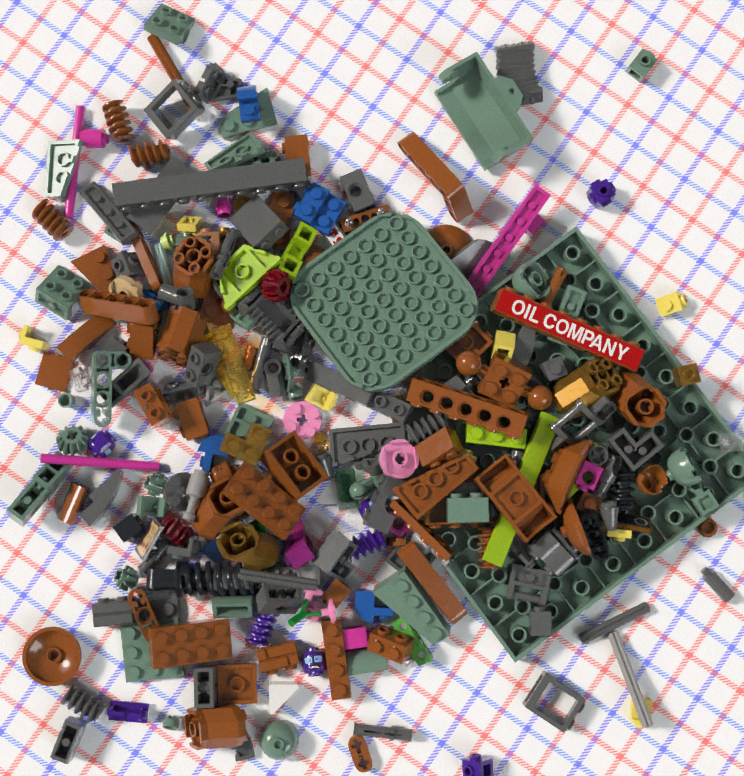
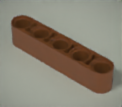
M86 289L78 294L83 313L144 325L155 324L160 319L156 302L153 299L95 289Z
M412 540L396 552L452 625H455L468 614Z

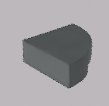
M248 737L247 741L238 746L235 754L236 762L255 757L251 737Z

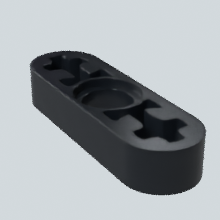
M585 509L580 513V522L592 553L591 556L594 559L603 560L608 556L609 550L598 514L593 509ZM587 517H590L592 520V525H589ZM598 532L600 535L598 537H590L589 533ZM597 544H599L602 551H598L596 548Z

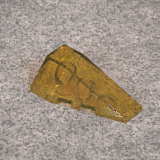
M229 323L212 329L200 343L210 341L222 350L215 376L238 405L255 400V392L232 326Z

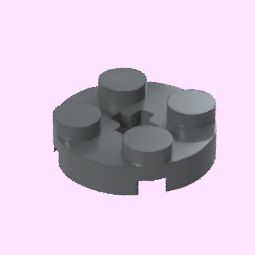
M176 473L163 486V498L173 510H187L190 496L185 494L182 497L178 490L182 489V486L185 487V490L187 489L191 476L190 473Z

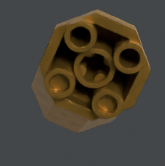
M595 358L588 360L584 365L553 385L552 402L562 414L568 412L576 405L575 402L579 398L591 408L603 396L610 398L615 395L622 384V378L609 359ZM580 411L573 417V419L583 416L585 414L582 411Z
M235 522L222 528L221 535L217 539L216 544L223 558L241 562L246 568L258 571L267 569L278 561L280 546L273 535L256 531L253 525L247 524L248 526H244L241 522Z

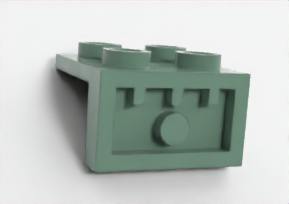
M58 265L36 288L35 302L68 321L72 315V307L79 299L78 294L88 289L90 283Z

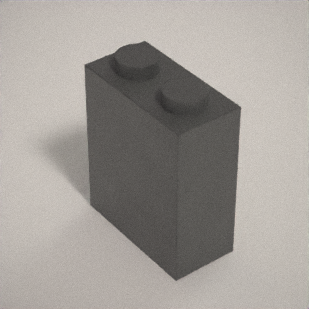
M257 194L249 199L229 219L253 248L268 251L289 230L288 226Z

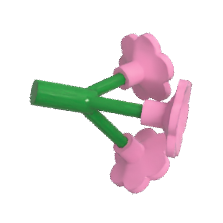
M318 588L316 591L302 589L306 592L304 596L305 601L302 604L301 611L289 619L288 624L293 627L304 618L317 622L320 617L329 616L331 623L334 624L336 614L333 600L329 599L328 607L323 609L322 601H316L315 598H312L313 595L320 597L323 591Z

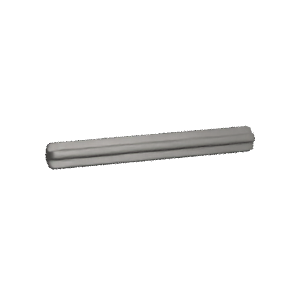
M618 631L608 634L641 725L643 728L653 725V721Z

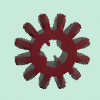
M281 269L266 271V276L262 277L263 283L260 284L262 286L261 293L264 294V298L276 303L286 300L287 295L290 294L289 289L292 287L290 286L291 278H289V273L281 271Z
M168 515L161 522L164 526L161 533L178 545H185L193 534L190 526L173 515Z

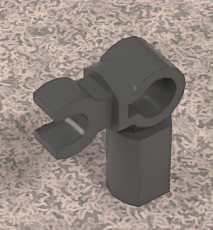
M380 452L375 458H366L365 456L360 458V462L354 461L355 469H364L371 476L380 475L383 472L378 463Z

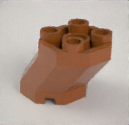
M189 236L182 239L174 251L173 283L174 287L177 288L184 286L193 288L195 299H203L213 287L212 277L210 276L215 263L213 246L199 236Z
M171 306L156 346V352L159 353L158 358L163 361L170 360L176 362V365L186 368L191 346L200 343L208 320L206 318L202 320L200 318L201 314L192 309L179 306L178 310H175V306Z
M620 372L622 384L619 391L610 397L618 406L616 411L635 426L651 428L663 420L667 401L658 388H654L639 374Z
M225 477L211 484L209 492L195 508L193 515L196 518H194L192 524L197 534L207 540H216L223 527L236 522L244 513L242 508L221 493L230 481V478Z
M227 704L217 705L214 708H187L186 712L189 714L184 716V730L186 738L190 737L192 740L189 743L191 748L198 751L209 748L237 747L248 740L245 725L247 715L244 709L240 710L239 706Z

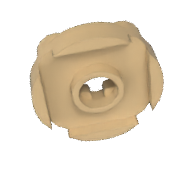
M119 275L109 284V292L144 298L142 284L128 276Z

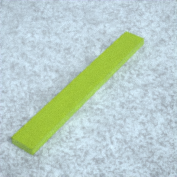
M546 412L540 413L518 468L533 487L555 435L550 424L553 421L559 420ZM501 513L482 560L502 568L515 531Z

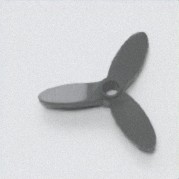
M523 326L515 341L512 359L525 366L528 365L533 353L536 335L534 330ZM531 376L527 383L530 387L543 385L533 376ZM508 378L501 380V382L508 381ZM552 402L544 411L554 412L556 409L554 403Z

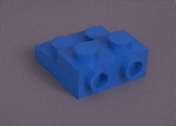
M313 182L311 186L307 185L305 187L302 201H297L294 205V217L328 237L346 208L347 202L330 194L329 190Z

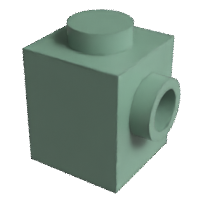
M642 48L625 72L641 83L658 59L655 58L651 51Z

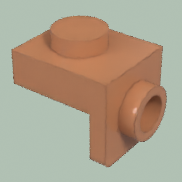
M211 228L200 229V232L195 234V236L206 239L213 246L215 257L219 254L222 242L219 241V231L212 232Z

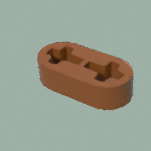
M352 735L348 741V748L354 765L359 772H368L372 768V757L363 736ZM355 739H357L358 742H362L360 744L361 751L359 752L356 746H352V744H354ZM360 755H363L364 760L369 761L366 767L358 764L361 761Z

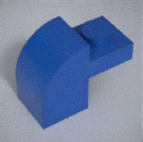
M257 86L237 87V99L242 124L261 121Z
M213 435L207 437L200 444L198 451L205 452V456H201L199 465L203 471L212 473L211 469L215 454L231 456L218 450L224 436Z
M355 590V609L361 619L373 623L374 615L378 616V619H389V616H393L394 611L388 606L374 605L375 595L373 590Z

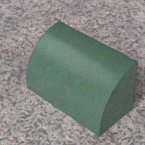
M253 595L213 596V618H253Z
M367 647L346 650L349 676L388 670L387 658L368 651Z

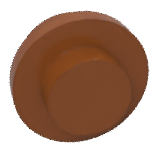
M707 518L697 526V529L703 537H712L717 532V524L713 519Z

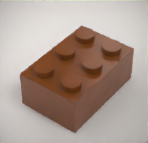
M295 430L265 450L260 457L261 462L282 490L296 501L329 477Z

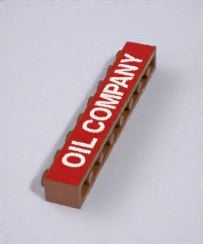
M506 286L505 288L498 289L490 308L492 313L593 357L607 358L611 361L612 365L628 372H637L645 352L644 349L639 348L640 344L636 342L623 341V337L618 334H607L602 327L596 325L591 327L587 325L586 320L581 318L573 319L569 317V313L562 310L557 312L552 309L551 305L544 302L539 304L529 295L523 294L521 296L516 294V290Z

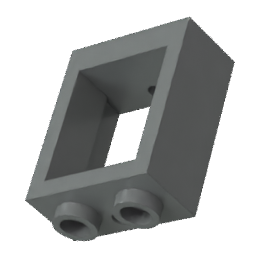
M173 79L144 109V112L166 139L175 140L205 110L202 100L191 92V87L185 80ZM178 90L191 108L172 125L160 111L159 107Z
M542 671L522 704L525 708L565 733L566 730H570L573 726L576 714L581 713L583 710L585 699L545 671ZM549 682L576 699L562 723H559L535 707Z

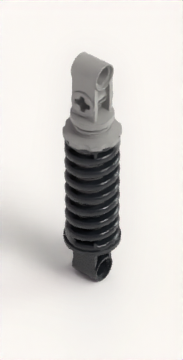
M177 561L175 569H148L146 590H175L177 598L184 597L186 594L194 597L197 593L200 596H206L208 592L210 596H216L218 591L221 596H226L228 592L232 596H236L239 590L243 596H246L249 590L252 595H257L265 583L241 580L239 578L240 570L242 568L249 569L242 566L241 562H236V567H232V562L227 561L226 567H221V562L217 561L216 567H214V570H211V562L207 561L205 563V570H201V563L197 561L195 562V570H193V568H190L189 562ZM277 563L275 566L273 565L262 570L285 575L294 573L298 577L316 579L318 581L317 587H320V568L316 565L301 566L295 570L292 566L281 567L280 563Z

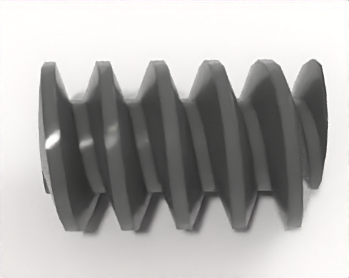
M435 413V418L429 414L427 415V421L422 417L420 418V424L414 420L413 427L408 423L405 424L412 443L415 441L417 444L421 443V438L425 440L428 438V435L431 436L444 427L449 428L443 413L442 415Z
M73 684L62 698L61 704L65 705L68 703L67 709L69 710L75 707L74 714H78L81 711V719L88 716L87 723L93 720L95 722L104 711L106 704L99 707V699L92 702L93 694L87 698L88 691L85 690L80 693L81 686L74 689Z

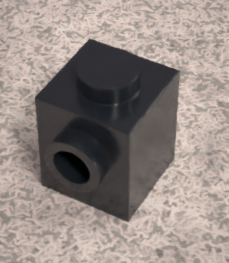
M131 513L114 525L113 529L123 543L131 539L135 541L143 535L142 531L146 529L144 526L146 522L142 516Z

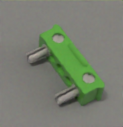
M401 617L395 619L392 622V629L415 638L412 656L403 663L405 667L415 662L419 667L426 662L430 663L433 655L420 634Z

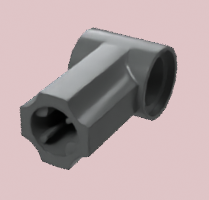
M166 283L160 286L158 291L159 299L176 304L178 308L179 306L192 310L196 308L193 288L188 286L177 288Z
M270 359L264 365L270 398L285 396L283 366L279 361ZM270 364H278L279 369L276 373L269 372Z

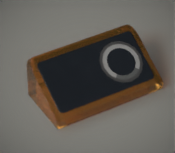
M618 512V528L652 533L650 518Z

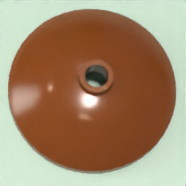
M443 224L428 230V233L442 250L445 247L449 248L450 252L446 253L449 258L471 242L469 236L462 229L453 225Z
M568 498L562 510L563 526L560 527L564 538L568 537L570 543L578 551L587 556L592 555L571 498Z
M55 626L45 627L33 633L26 641L22 652V662L26 673L32 680L44 686H58L69 681L78 671L82 659L81 647L76 637L68 630ZM53 651L58 652L57 658L53 656Z

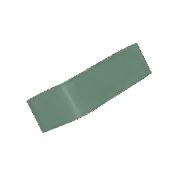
M97 350L92 354L91 418L99 427L108 426L112 419V369H125L130 366L132 361L130 354L123 350ZM104 354L106 356L105 363L98 364L97 357ZM124 354L126 361L123 364H118L117 357ZM105 374L106 381L99 384L97 382L98 375ZM101 393L106 394V400L98 403L97 396ZM96 407L102 408V414L106 416V418H102L101 422L97 418L101 416V410Z

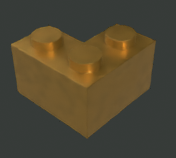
M252 422L244 439L226 432L218 450L246 461L253 466H257L272 430Z

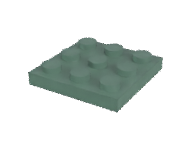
M178 617L157 620L159 625L180 623ZM152 620V622H150L149 624L142 626L143 628H145L146 626L151 627L150 624H154V622ZM137 621L133 624L120 625L126 683L185 675L184 665L154 670L150 665L149 642L144 639Z

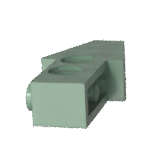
M57 450V452L55 453V454H58V455H64V454H62L61 452H59L58 450ZM45 463L34 474L32 481L6 509L7 516L24 527L45 501L51 498L73 465Z

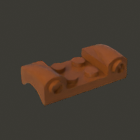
M504 454L474 478L473 481L493 502L520 539L527 543L543 527L556 519L557 516L552 505L542 499L516 467V461L510 455Z

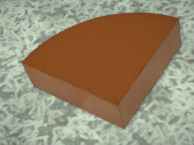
M404 536L386 538V546L406 545Z

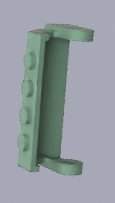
M477 51L439 74L438 77L441 82L447 84L435 90L434 94L484 171L528 146L533 140V136L517 113L521 108L523 94L513 79L502 76L494 78Z

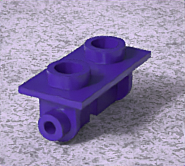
M110 700V707L107 708L108 720L147 723L149 703Z

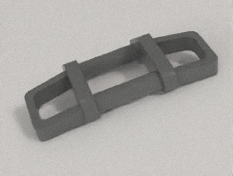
M603 396L589 408L579 398L575 402L576 405L559 420L553 421L550 424V427L558 437L551 442L548 451L553 455L559 451V449H556L564 442L567 444L561 448L580 442L598 425H603L618 409L614 401L607 396ZM609 404V406L600 415L597 414L601 409H603L606 405ZM582 411L592 421L575 436H572L563 430L562 427L578 412Z

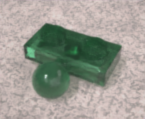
M355 470L334 471L339 510L360 507L359 500L353 499L349 494L350 486L356 482Z

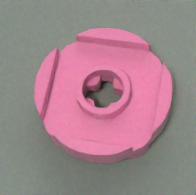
M299 401L287 408L284 413L283 424L288 433L295 430L301 440L313 437L320 430L322 417L319 410L313 404ZM302 415H305V419H307L308 422L304 423L303 426H300V422L297 421V418H301Z
M395 439L381 448L379 461L386 476L394 479H404L411 476L415 469H417L419 457L415 447L409 444L407 440ZM397 454H399L400 457H403V461H401L400 464H398V462L395 461V457H397Z

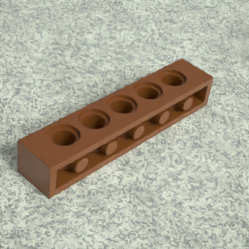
M418 375L412 378L406 401L411 402L410 405L421 408L424 406L429 408V411L432 413L440 414L442 412L448 414L450 419H463L471 426L478 427V425L486 427V430L489 432L497 433L499 431L505 433L507 438L514 440L522 437L530 413ZM426 391L432 392L434 395L433 400L426 399ZM444 398H450L453 405L450 407L446 406L443 401ZM469 404L472 412H464L462 405ZM481 411H489L491 414V418L484 419L481 415ZM500 418H509L510 425H503L500 422Z

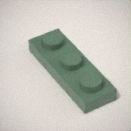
M567 285L558 311H565L570 314L569 317L576 319L587 292ZM547 337L546 339L563 347L567 346L566 344H563L550 337Z

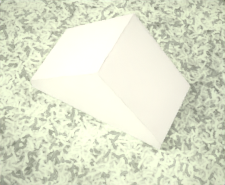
M299 681L270 682L269 713L271 715L300 688L301 684Z

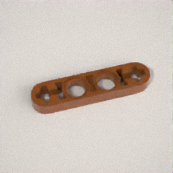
M134 225L133 227L139 235L132 239L131 242L152 290L158 294L160 286L164 283L142 231L137 225Z

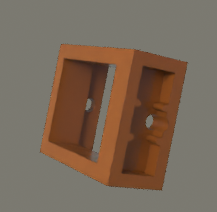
M149 382L133 391L151 426L161 428L176 419L158 385Z

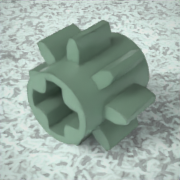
M156 472L146 477L144 488L148 489V495L156 497L163 494V486L167 481L164 479V474Z
M127 565L124 569L119 568L114 575L115 585L124 591H127L128 587L134 588L139 580L136 574L137 571Z

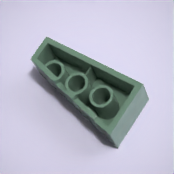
M406 565L374 586L373 594L431 644L435 645L450 635V625Z

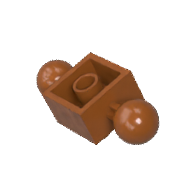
M464 351L457 357L456 367L461 374L465 376L479 374L482 376L481 381L477 384V390L487 397L502 404L515 407L522 395L527 398L529 405L535 410H544L552 403L553 396L548 387L544 385L530 387L527 385L532 376L531 368L497 351L494 352L488 366L481 362L480 356L474 351ZM508 378V381L501 382V380Z

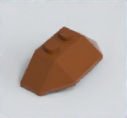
M592 440L580 441L561 448L553 454L551 459L553 464L550 470H547L543 476V481H545L543 488L549 503L555 510L554 513L561 515L592 446Z

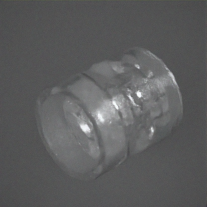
M91 363L85 364L84 368L79 366L69 370L72 385L77 393L89 390V386H91ZM103 374L97 377L99 384L104 383Z

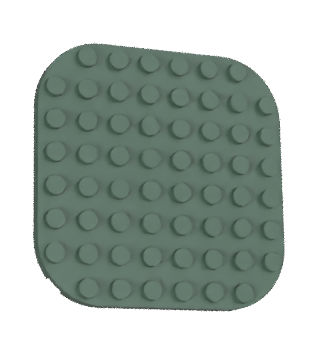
M392 212L382 213L359 226L303 266L292 282L293 285L290 293V300L295 314L342 377L353 387L367 392L385 391L398 385L456 343L470 331L475 323L478 311L476 293L468 280L423 225L415 218L404 213L403 215L392 214Z

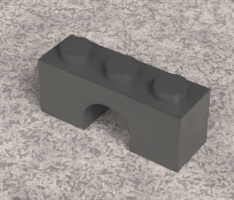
M382 473L378 482L380 486L371 496L370 501L372 503L370 508H367L363 514L362 519L364 521L362 524L388 535L395 516L386 511L385 502L390 496L398 498L392 491V488L406 483L409 479H394Z

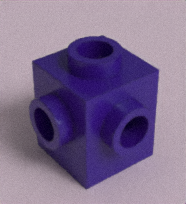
M607 178L602 181L597 179L590 184V188L586 192L587 199L595 209L600 206L604 208L613 202L612 199L616 195V189L612 182H608Z
M479 753L470 754V757L462 759L463 776H494L493 758L481 757Z

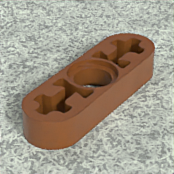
M135 588L129 591L127 600L144 639L148 641L147 626L143 628L142 625L149 624L152 620L154 624H150V626H159L145 592ZM135 592L142 596L139 598L140 603H146V606L139 607L137 610H135V607H138L137 602L131 599L134 597L133 593ZM142 610H148L150 613V617L146 621L139 619V613Z

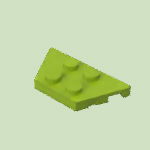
M243 244L230 257L229 266L225 268L222 279H219L220 291L225 302L224 308L230 311L263 280L262 277L266 276V271L275 269L283 259L280 256H275L266 251L254 249Z

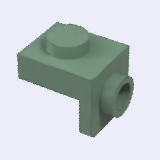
M138 496L136 515L166 518L168 503L165 502L163 497Z

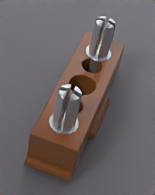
M383 205L342 218L338 224L344 234L348 235L364 224L362 222L363 218L371 219L374 215L390 212L387 205Z

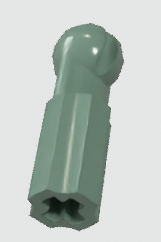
M382 473L378 476H370L362 482H354L349 489L350 496L355 500H363L369 492L379 488L380 484L378 482Z

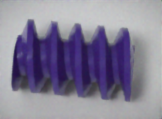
M369 529L366 530V536L360 532L359 539L354 535L352 536V542L359 546L352 555L356 560H359V553L366 557L367 550L374 554V547L378 551H381V545L387 549L382 533L374 530L373 534Z
M280 614L253 616L257 623L250 624L254 631H247L251 638H245V640L258 646H268L269 642L266 639L272 637L268 631H274L275 628L271 624L278 622L274 617H279Z

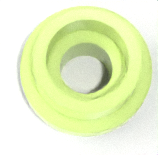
M169 232L164 233L160 237L162 247L166 251L175 250V236Z

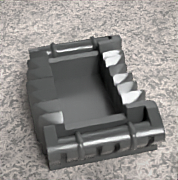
M532 40L528 42L521 41L511 45L504 44L500 45V47L495 46V56L497 57L496 76L513 79L523 94L521 106L543 102V88L538 86L540 80H537L538 76L535 75L536 70H534L535 64L533 63L535 59L533 58L535 53L533 52L535 43Z
M262 280L237 304L239 314L241 316L249 315L248 320L254 318L253 323L258 322L257 327L263 326L262 331H267L266 336L270 335L269 339H274L273 347L286 351L304 333L306 328L295 314L293 307H290L291 301L285 302V300L276 303L264 298V294L261 293L262 286L260 285L263 283Z

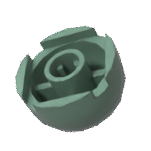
M527 261L518 267L513 274V289L516 290V294L521 296L523 294L529 295L536 301L548 295L551 289V284L548 286L547 283L549 279L547 272L537 262L531 263V261Z
M685 446L676 449L670 454L667 460L668 470L666 473L671 481L675 480L682 486H692L704 479L700 477L702 473L694 458L687 456L686 453L689 451Z
M273 720L262 731L260 737L261 748L269 758L276 761L285 760L291 757L297 750L299 733L290 721Z

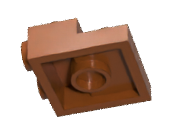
M476 320L464 337L445 350L455 361L460 353L467 350L474 351L481 357L493 345L492 335L486 330L482 331L478 327L479 323Z

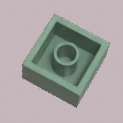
M470 492V496H463V493H450V497H445L446 521L448 523L489 522L488 497L483 496V493Z

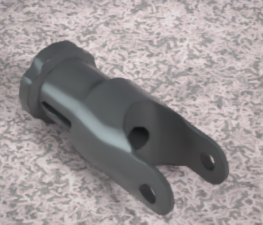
M608 455L607 461L601 466L603 471L594 491L590 490L593 495L607 499L609 487L614 483L623 461L620 455Z

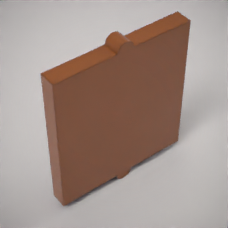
M44 352L35 384L47 387L49 390L55 389L66 392L74 362H70L60 354L53 355Z

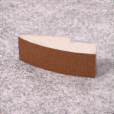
M93 316L56 348L70 362H74L86 350H90L116 323L111 318Z

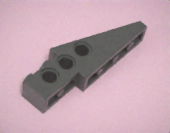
M311 361L304 376V379L404 425L408 423L414 410L412 405L382 391L367 392L350 385L339 372Z

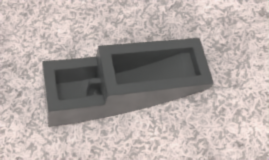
M140 357L112 380V408L118 406L152 373ZM104 393L99 394V395L104 399V401H105V400H106V394H104Z
M117 469L89 495L94 502L80 514L89 526H94L103 517L115 499L124 474L121 469Z

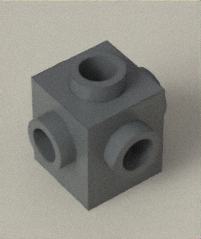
M121 251L117 253V257L110 261L116 277L125 275L135 280L144 273L136 252Z

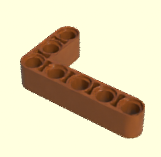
M412 131L397 142L404 155L440 192L449 214L456 223H459L473 213L467 192L461 181L415 132Z

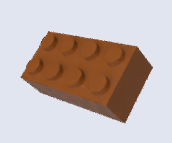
M211 618L147 627L150 665L154 670L233 658L229 618Z

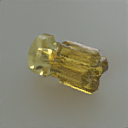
M316 433L314 436L316 444L319 446L318 451L321 453L328 451L329 446L326 444L325 433Z

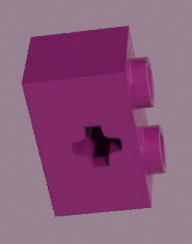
M303 529L283 541V558L287 565H292L295 570L315 558L313 543Z

